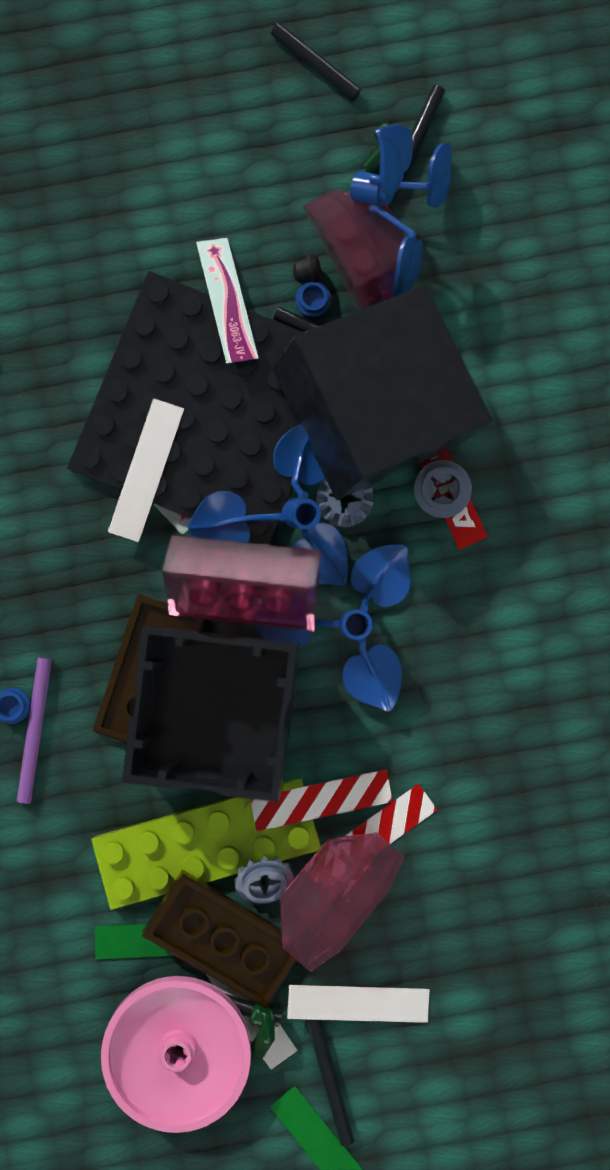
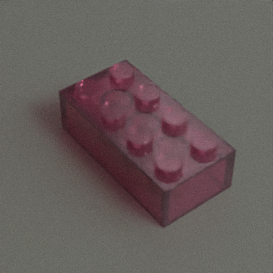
M171 535L162 569L169 615L314 631L320 596L321 551Z

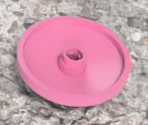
M186 976L159 978L140 986L130 993L114 1012L106 1028L101 1048L103 1077L117 1105L136 1122L157 1131L170 1133L197 1130L222 1117L241 1095L249 1075L251 1063L249 1030L236 1004L214 985ZM177 1045H179V1046L183 1047L184 1049L178 1050V1049H176L175 1047H176Z

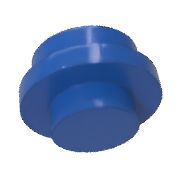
M310 281L303 284L298 289L295 297L297 309L301 314L309 318H317L324 315L331 304V294L328 288L320 282Z
M15 687L0 691V721L7 724H15L24 720L29 714L31 706L28 695L23 690Z

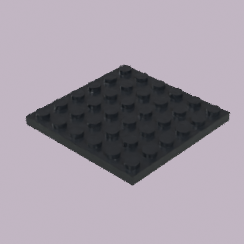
M148 270L67 469L122 491L154 398L184 408L152 504L192 519L199 504L208 495L217 491H230L243 499L246 505V515L282 513L283 506L288 501L293 488L291 485L292 477L281 476L276 472L273 454L281 437L293 427L301 424V422L294 415L272 369L292 338L303 332L246 310L258 359L226 363L209 294ZM279 520L246 522L250 529V539L248 542L268 550Z

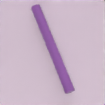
M38 657L16 801L19 803L28 804L32 800L52 659Z

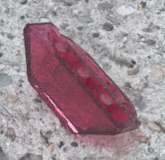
M334 189L307 203L303 208L359 310L391 298L398 252L405 236L401 230L378 214L370 213L369 204L355 202L351 199L350 192ZM384 204L381 208L393 216L388 205Z
M377 832L327 839L280 896L282 948L310 972L339 953L387 895L404 856Z

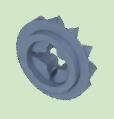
M439 460L426 465L419 472L414 482V498L421 510L432 515L434 518H450L460 513L467 506L471 498L472 485L468 474L461 466L451 461ZM431 478L440 484L448 482L452 478L454 481L450 484L451 487L448 489V492L454 501L450 498L447 499L445 496H441L439 499L436 498L433 501L431 498L434 496L436 487L433 485L434 482Z
M326 479L322 480L317 490L316 502L320 507L321 515L329 523L339 527H351L362 522L369 515L374 503L372 487L368 486L350 494L355 499H361V501L349 502L345 512L341 513L340 501H336L335 497L329 496V494L333 495Z
M264 855L261 861L256 862L249 859L247 867L238 868V876L234 880L236 892L243 900L254 904H267L283 898L291 890L294 877L289 863H282L279 856L269 861ZM268 875L265 885H262L260 881L261 876Z

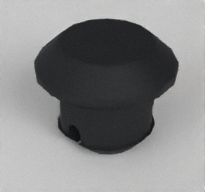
M309 253L307 260L295 262L293 274L296 281L301 283L311 280V282L318 283L321 280L322 271L318 257Z

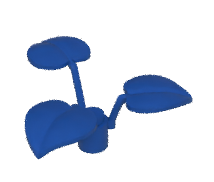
M388 125L375 130L380 146V175L358 171L352 179L350 195L353 201L369 204L370 213L378 214L406 235L398 252L391 298L408 292L417 281L422 265L423 243L421 240L415 239V231L381 207L384 204L388 205L391 203L394 193L398 189L428 190V206L433 208L439 207L447 198L452 178V147L448 143H441L433 152L429 165L428 181L423 183L401 182L403 180V173L409 168L413 152L412 132L409 128L402 125Z
M302 424L293 427L281 437L273 454L276 472L281 476L292 477L291 485L298 495V498L290 499L285 503L282 513L246 515V505L240 496L230 491H217L208 495L199 504L188 524V532L199 544L212 550L231 552L242 548L248 543L250 529L246 522L284 520L288 526L302 529L301 534L304 538L296 541L291 549V565L300 578L317 584L342 586L347 582L348 557L344 540L335 527L324 522L319 523L321 518L319 505L315 501L308 499V493L303 491L298 482L300 481L305 485H315L325 479L313 454L309 436Z
M385 545L365 553L355 562L350 574V583L356 591L365 595L362 598L360 609L345 612L340 617V620L311 619L313 615L312 602L302 592L292 589L274 593L251 612L250 619L263 638L266 640L301 644L300 648L306 646L311 640L310 626L339 627L344 637L358 641L361 655L350 657L344 665L342 680L345 689L353 698L362 703L375 706L384 711H391L401 689L402 671L400 661L395 652L386 645L378 644L367 651L365 638L372 630V620L367 614L370 598L375 604L388 607L401 602L409 591L411 573L408 563V551L405 545Z

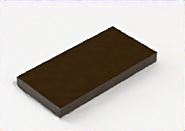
M137 594L92 730L93 732L127 742L128 729L136 705L135 675L142 625L203 631L207 615L149 596Z
M183 869L142 931V937L261 1005L263 1008L269 1005L306 947L305 943Z

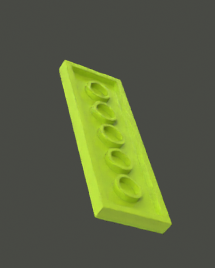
M302 777L284 782L282 791L304 787ZM230 797L97 835L91 839L110 910L167 894L182 869L207 883L238 874V868L247 867L249 859L257 862L261 861L265 855L269 861L278 856L281 861L321 850L313 819L256 831L251 799Z

